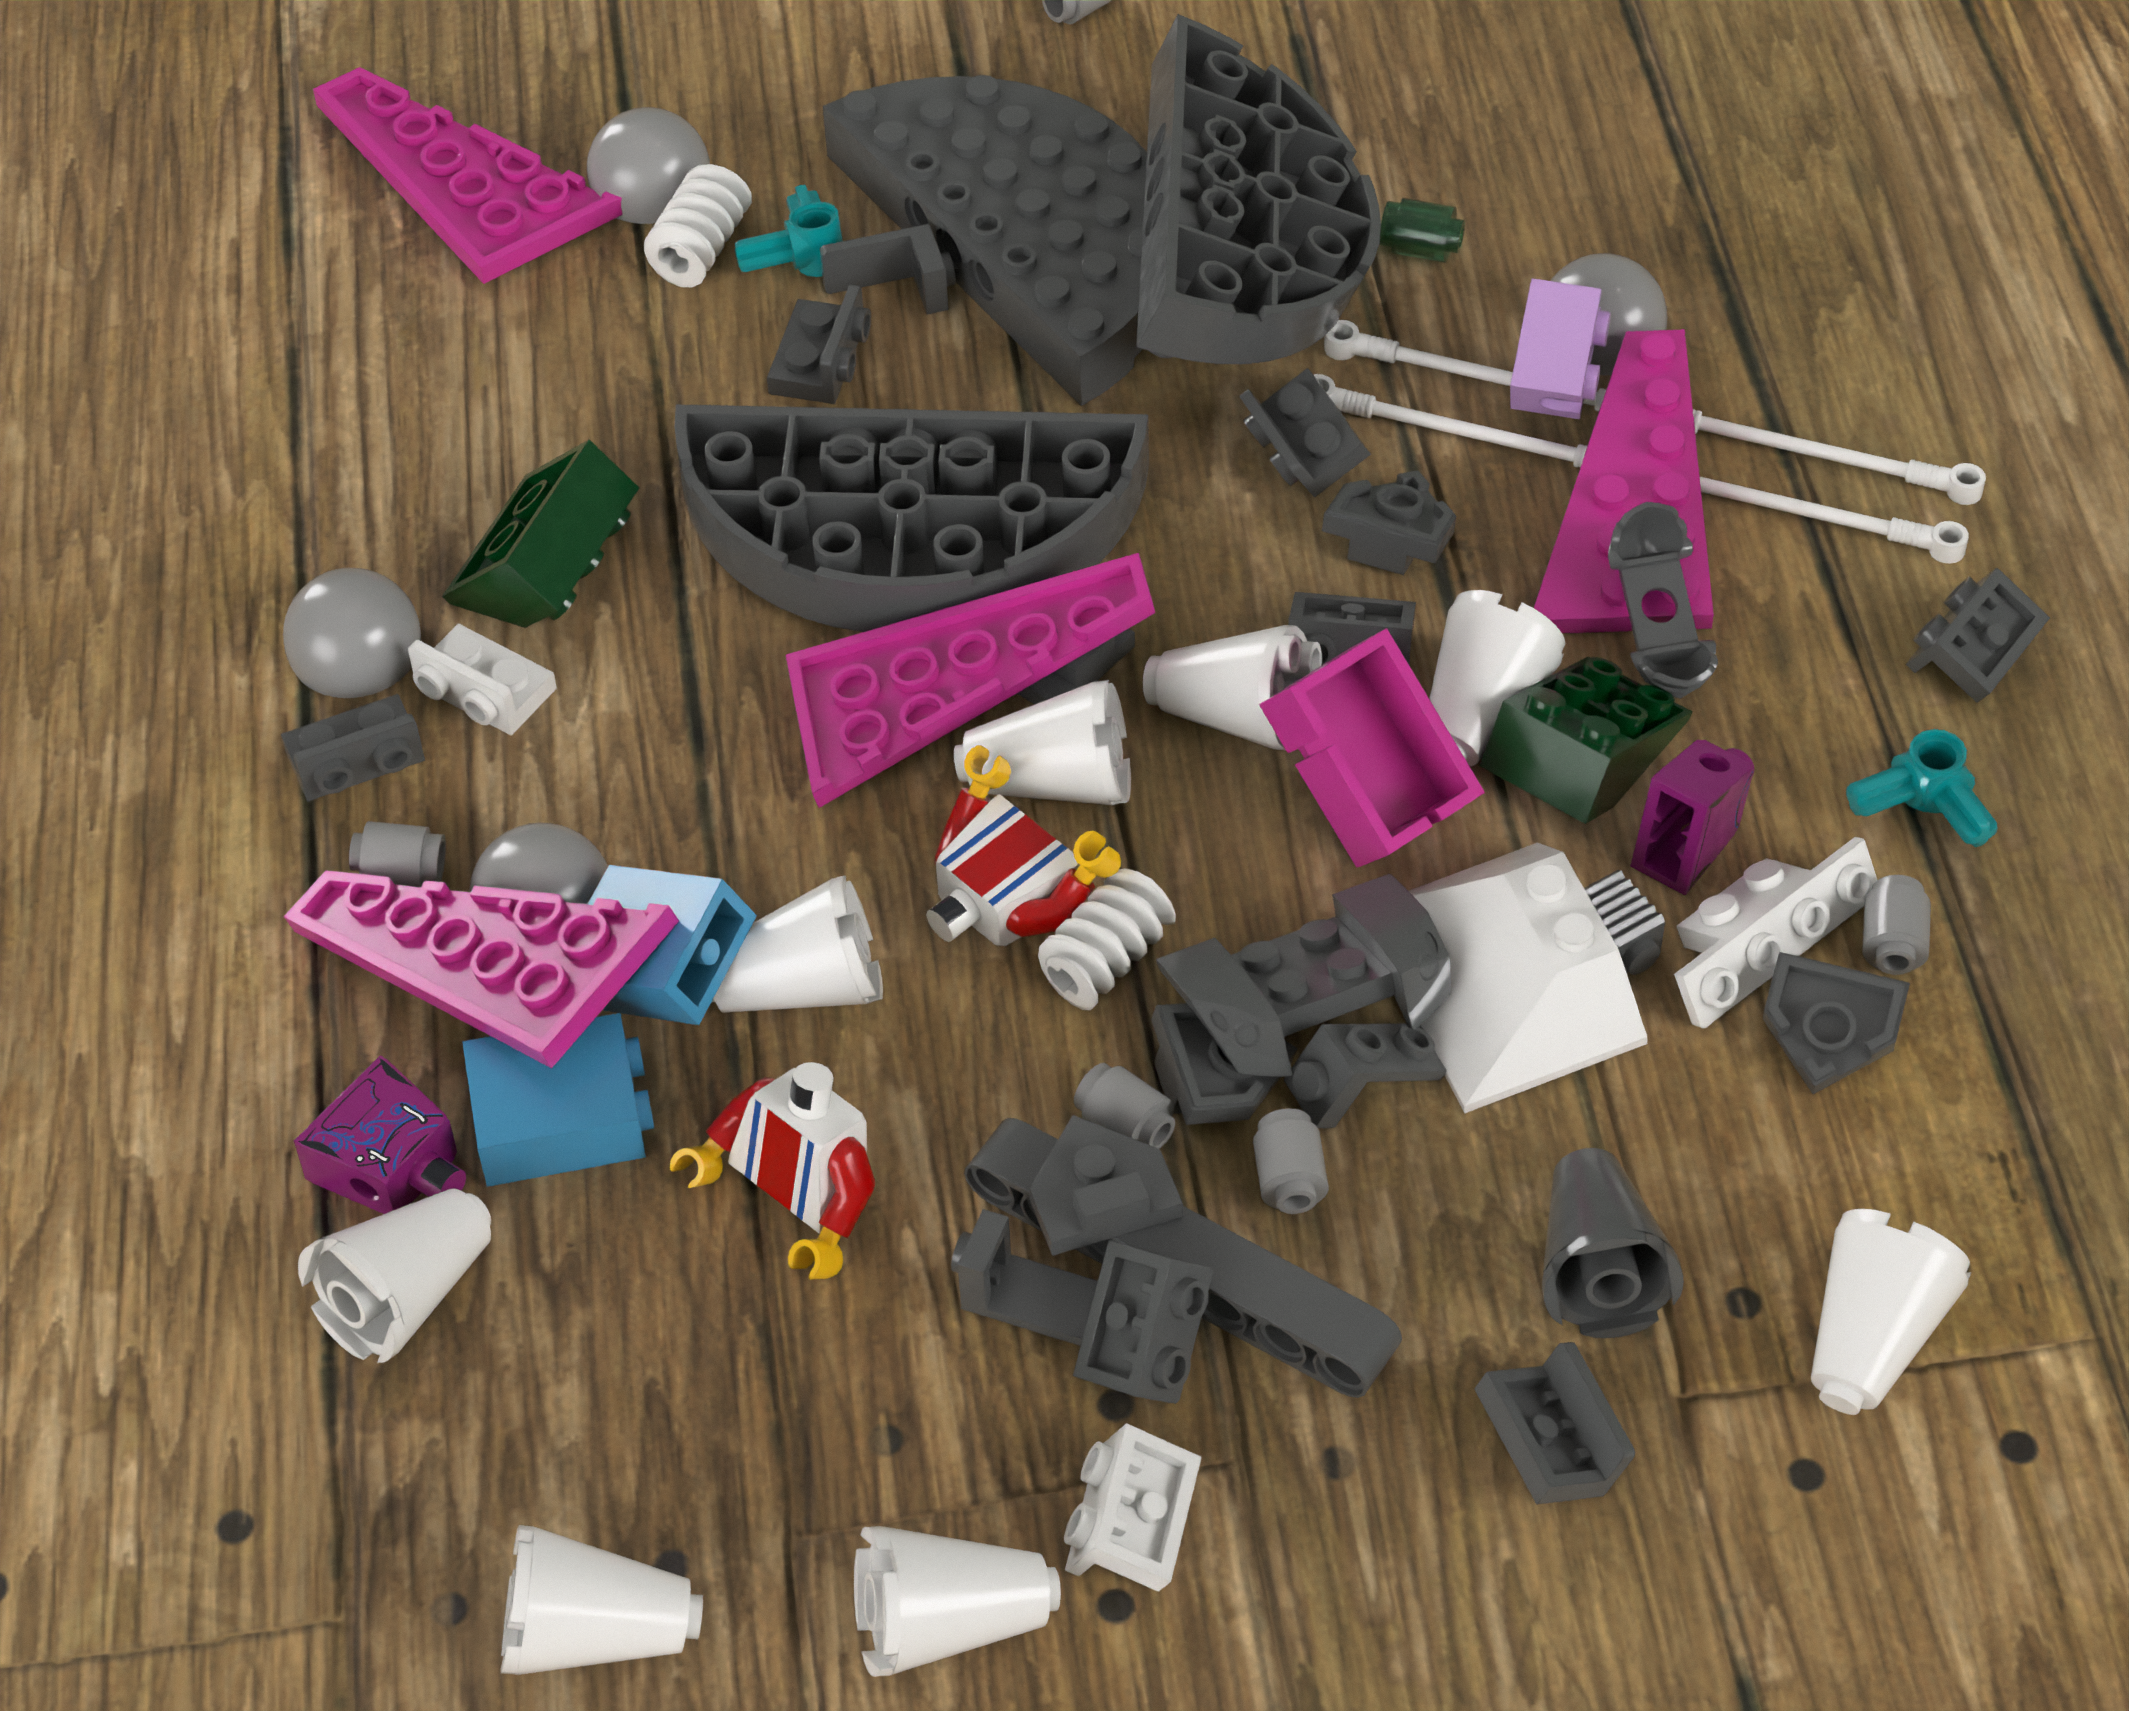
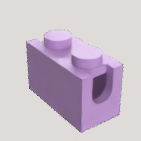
M1531 278L1510 384L1511 409L1580 419L1584 399L1595 400L1600 365L1591 364L1594 345L1602 347L1606 345L1611 312L1602 311L1601 307H1599L1602 289Z

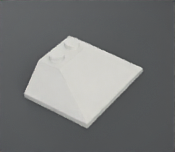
M1535 843L1409 890L1428 911L1450 956V995L1420 1027L1434 1041V1050L1447 1070L1445 1077L1464 1114L1647 1044V1034L1619 949L1564 852Z

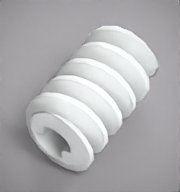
M713 164L698 165L688 171L682 184L679 185L673 198L670 199L663 213H661L654 227L644 240L645 255L649 264L658 275L679 287H694L702 283L706 272L711 269L716 261L715 257L719 256L725 246V242L729 240L734 232V228L738 226L743 218V213L748 210L752 203V193L746 182L736 173L725 167Z
M1124 868L1119 869L1114 875L1107 877L1104 881V886H1098L1088 897V902H1083L1072 913V917L1066 919L1056 929L1055 935H1050L1039 946L1038 958L1041 969L1049 983L1071 1005L1081 1010L1090 1011L1098 1003V993L1107 994L1115 986L1114 977H1123L1131 970L1130 960L1139 961L1147 953V944H1156L1163 937V927L1161 924L1166 926L1175 924L1176 914L1171 901L1151 878L1138 871Z

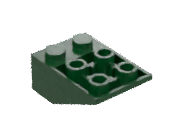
M1588 656L1502 702L1480 766L1587 824L1612 809L1690 720L1693 711L1674 702L1675 698L1668 691L1657 686L1642 685L1622 674L1621 668L1615 663L1603 658H1590Z

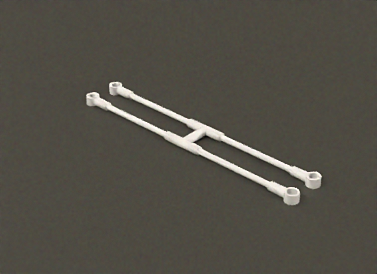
M1338 320L1337 324L1325 335L1324 339L1326 354L1335 360H1347L1355 355L1389 363H1395L1398 360L1506 386L1511 384L1513 372L1399 346L1398 341L1360 333L1358 327L1348 320ZM1314 374L1340 412L1356 416L1360 415L1366 418H1371L1372 415L1546 455L1571 461L1574 467H1581L1587 445L1584 446L1583 444H1579L1576 448L1376 401V397L1373 395H1364L1356 391L1353 392L1335 387L1334 381L1330 377ZM1600 388L1596 393L1595 400L1584 399L1583 403L1593 405L1596 411H1600L1606 390ZM1693 409L1695 434L1698 430L1904 477L1907 483L1911 482L1919 486L1923 485L1924 487L1945 491L1952 501L1961 505L1975 504L1981 499L1986 474L1979 466L1971 463L1958 464L1953 468L1939 467L1938 465L1910 460L1909 463L1702 416V411ZM1700 477L1701 492L1887 535V540L1905 543L1906 545L1911 544V546L1929 550L1931 556L1942 563H1956L1964 557L1969 533L1963 525L1954 521L1940 522L1935 527L1896 517L1889 521Z

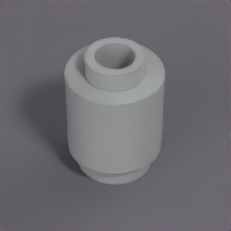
M367 821L363 833H353L349 850V868L352 871H359V874L390 877L395 885L421 887L425 880L441 882L446 855L445 835L432 834L430 828L426 826Z
M1905 875L1885 876L1873 884L1872 891L1865 898L1863 956L1870 965L1884 973L1892 975L1905 974L1919 968L1928 960L1931 902L1924 891L1923 885L1918 880Z
M1106 1063L1094 1066L1081 1080L1075 1092L1074 1105L1082 1111L1083 1119L1160 1149L1168 1141L1174 1130L1175 1119L1172 1117L1174 1111L1172 1100L1122 1066L1110 1067Z
M1280 1109L1265 1115L1259 1121L1258 1131L1253 1138L1262 1200L1268 1206L1279 1209L1283 1213L1299 1214L1306 1212L1321 1201L1329 1190L1320 1131L1316 1125L1311 1123L1310 1116L1298 1109Z

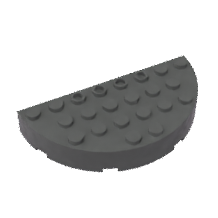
M1177 14L1152 63L1136 347L1149 350L1161 358L1175 357L1214 364H1251L1291 356L1312 346L1337 324L1375 259L1380 243L1381 219L1374 185L1369 175H1360L1352 161L1357 151L1339 125L1301 86L1273 64L1265 71L1240 55L1243 45L1232 38Z
M978 75L975 77H929L900 81L866 90L853 91L845 97L823 106L827 156L901 229L930 224L940 253H950L956 283L1081 406L1107 391L1130 372L1134 367V358L1143 350L1136 346L1147 151L1128 132L1105 115L1068 96L1016 81L995 79L988 75Z
M676 404L674 428L684 500L690 519L701 541L714 559L734 579L754 594L775 606L808 620L859 632H866L1099 564L1113 550L1131 524L1146 487L1149 468L1148 414Z

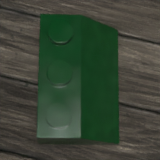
M590 439L524 476L442 597L450 605L524 628L546 617L556 620L574 603L577 594L573 591V588L578 580L591 573L601 562L604 552L600 547L606 538L617 533L630 518L631 511L627 509V506L640 487Z

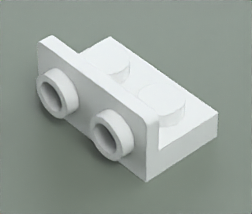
M459 623L434 648L420 640H415L408 647L413 680L422 693L434 700L442 699L465 711L475 722L481 725L490 724L511 736L557 689L554 672Z
M1127 1423L1104 1443L1096 1442L1090 1449L1081 1471V1481L1088 1483L1083 1502L1077 1506L1071 1515L1064 1535V1542L1071 1546L1065 1571L1080 1576L1093 1564H1097L1158 1592L1168 1585L1172 1579L1202 1457Z

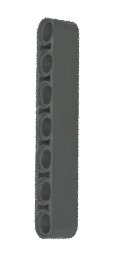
M1007 1118L1001 1122L966 1166L964 1171L966 1181L972 1190L988 1203L1042 1231L1030 1201V1186L1058 1139L1016 1118ZM1183 1206V1217L1075 1249L1102 1264L1108 1241L1111 1240L1212 1268L1213 1275L1208 1290V1304L1201 1317L1202 1319L1349 1397L1359 1398L1367 1393L1402 1341L1401 1331L1396 1323L1377 1308Z

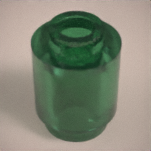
M1404 197L1400 203L1388 201L1382 216L1379 244L1392 247V253L1446 263L1450 252L1457 254L1460 252L1465 231V220L1457 219V208L1454 206Z

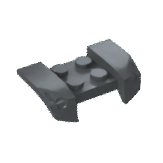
M1387 874L1332 894L1336 914L1333 918L1308 922L1300 930L1270 941L1251 943L1240 952L1232 955L1216 938H1212L1157 958L1158 968L1193 1010L1239 1074L1272 1077L1293 1076L1286 1049L1285 1036L1394 995L1406 1023L1409 1024L1412 1030H1415L1450 995V956L1428 911L1394 876Z

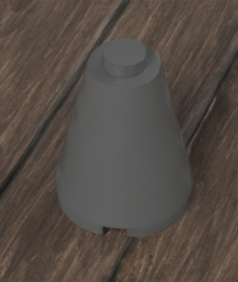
M1584 1148L1571 1152L1558 1162L1553 1172L1542 1277V1293L1546 1309L1550 1316L1562 1326V1319L1579 1325L1582 1335L1593 1338L1622 1337L1647 1329L1659 1320L1657 1311L1671 1298L1674 1306L1681 1296L1684 1280L1679 1258L1620 1162L1612 1153L1598 1148Z

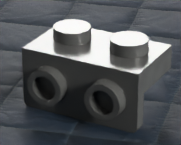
M1574 1342L1559 1343L1543 1366L1488 1371L1474 1388L1537 1505L1602 1497L1635 1457L1634 1447Z

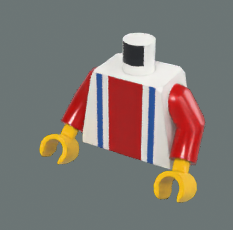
M977 745L971 748L964 760L965 771L973 781L969 789H961L946 822L934 862L937 873L938 895L941 901L928 910L926 916L934 932L947 942L952 941L970 926H973L994 945L1006 946L1021 937L1056 932V929L1066 919L1072 917V913L1086 901L1095 889V885L1092 882L1096 876L1107 878L1117 873L1121 866V858L1116 850L1108 846L1095 859L1097 853L1104 848L1106 838L1096 831H1087L1082 834L1075 842L1072 852L1000 794L992 800L987 797L989 790L1005 785L1010 778L1011 769L1008 761L999 755L994 761L990 772L982 775L983 766L989 757V750L982 745Z
M814 1062L798 1065L777 1079L764 1077L736 1095L707 1128L706 1133L709 1135V1138L703 1145L680 1149L672 1156L670 1161V1170L675 1172L686 1169L694 1162V1159L696 1160L698 1174L688 1185V1188L714 1183L719 1179L723 1169L721 1154L725 1150L729 1152L728 1163L819 1233L817 1239L798 1240L792 1245L788 1255V1264L791 1269H806L815 1261L814 1267L809 1274V1280L828 1279L837 1275L841 1270L843 1255L837 1243L841 1236L849 1237L875 1188V1178L867 1156V1122L859 1110L832 1091L834 1079L832 1072L826 1066Z

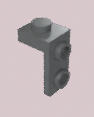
M930 224L827 244L820 248L823 284L828 294L847 291L850 284L867 287L914 277L927 315L949 310L947 287L956 284L954 266L949 252L940 253Z
M1407 1023L1322 1024L1292 1066L1293 1076H1285L1283 1080L1303 1111L1310 1116L1311 1123L1316 1125L1317 1128H1335L1367 1082L1441 1080L1447 1070L1434 1050V1041L1420 1026L1412 1030Z
M983 1209L973 1232L968 1233L964 1231L960 1235L952 1256L951 1270L958 1273L961 1309L1081 1346L1098 1281L1012 1255L1009 1217Z

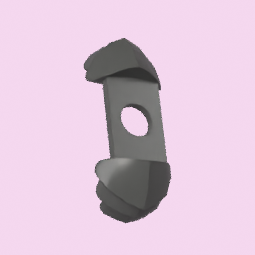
M1645 502L1625 513L1621 520L1617 522L1608 550V560L1610 568L1619 571L1637 651L1630 653L1634 666L1645 682L1652 686L1660 687L1671 693L1673 697L1681 699L1690 692L1700 688L1713 675L1718 665V658L1715 655L1716 643L1714 640H1698L1680 564L1681 559L1690 556L1693 552V544L1687 537V526L1684 520L1678 517L1679 513L1673 506ZM1655 590L1667 593L1675 603L1676 611L1674 617L1664 623L1654 622L1647 618L1641 604L1642 598L1646 593Z

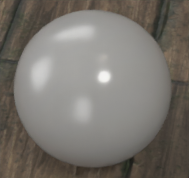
M634 108L610 119L595 136L587 157V179L589 188L593 189L600 197H602L605 191L622 197L621 208L623 215L617 217V219L638 224L656 223L670 199L673 198L688 171L698 165L710 164V159L701 136L681 116L661 108Z
M1610 253L1590 254L1570 262L1550 280L1602 289L1599 307H1601L1602 311L1611 312L1606 345L1605 347L1594 345L1591 364L1600 365V375H1612L1627 331L1666 330L1667 306L1659 284L1647 269L1632 259Z
M348 567L335 569L309 581L291 602L283 626L285 654L296 676L310 689L323 695L337 698H357L372 695L400 681L412 668L408 647L415 640L421 641L419 618L407 594L386 576L362 568Z
M529 823L508 830L497 837L485 849L475 865L469 892L472 891L474 886L554 893L560 894L565 902L588 904L608 865L596 846L573 829L553 823Z

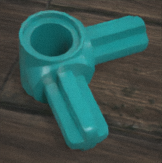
M806 185L796 186V193L788 196L786 199L790 214L789 220L784 221L785 230L741 239L735 243V255L740 270L749 272L793 262L795 270L798 269L800 273L812 277H821L820 248L823 245L843 241L837 208L830 203L821 202L817 191H808Z
M1931 729L1922 731L1911 741L1909 751L1893 757L1891 768L1853 782L1846 789L1850 809L1857 816L1868 817L1905 802L1908 806L1922 812L1942 813L1963 842L1974 847L1984 845L1998 830L1997 822L1972 791L1975 785V777L1965 765L1967 749L1963 741L1955 734L1945 730Z

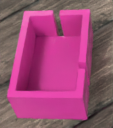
M1387 628L1352 646L1259 704L1287 753L1299 749L1304 757L1295 766L1356 868L1390 855L1433 827L1432 824L1444 820L1485 793Z

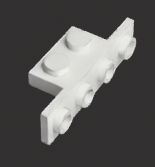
M1854 837L1812 870L1767 858L1749 866L1741 878L1721 893L1704 900L1699 905L1697 911L1677 925L1683 946L1701 952L1699 956L1674 974L1692 1025L1700 1028L1708 1027L1773 977L1779 952L1800 956L1865 905V898L1872 891V886L1877 881V877L1864 839Z

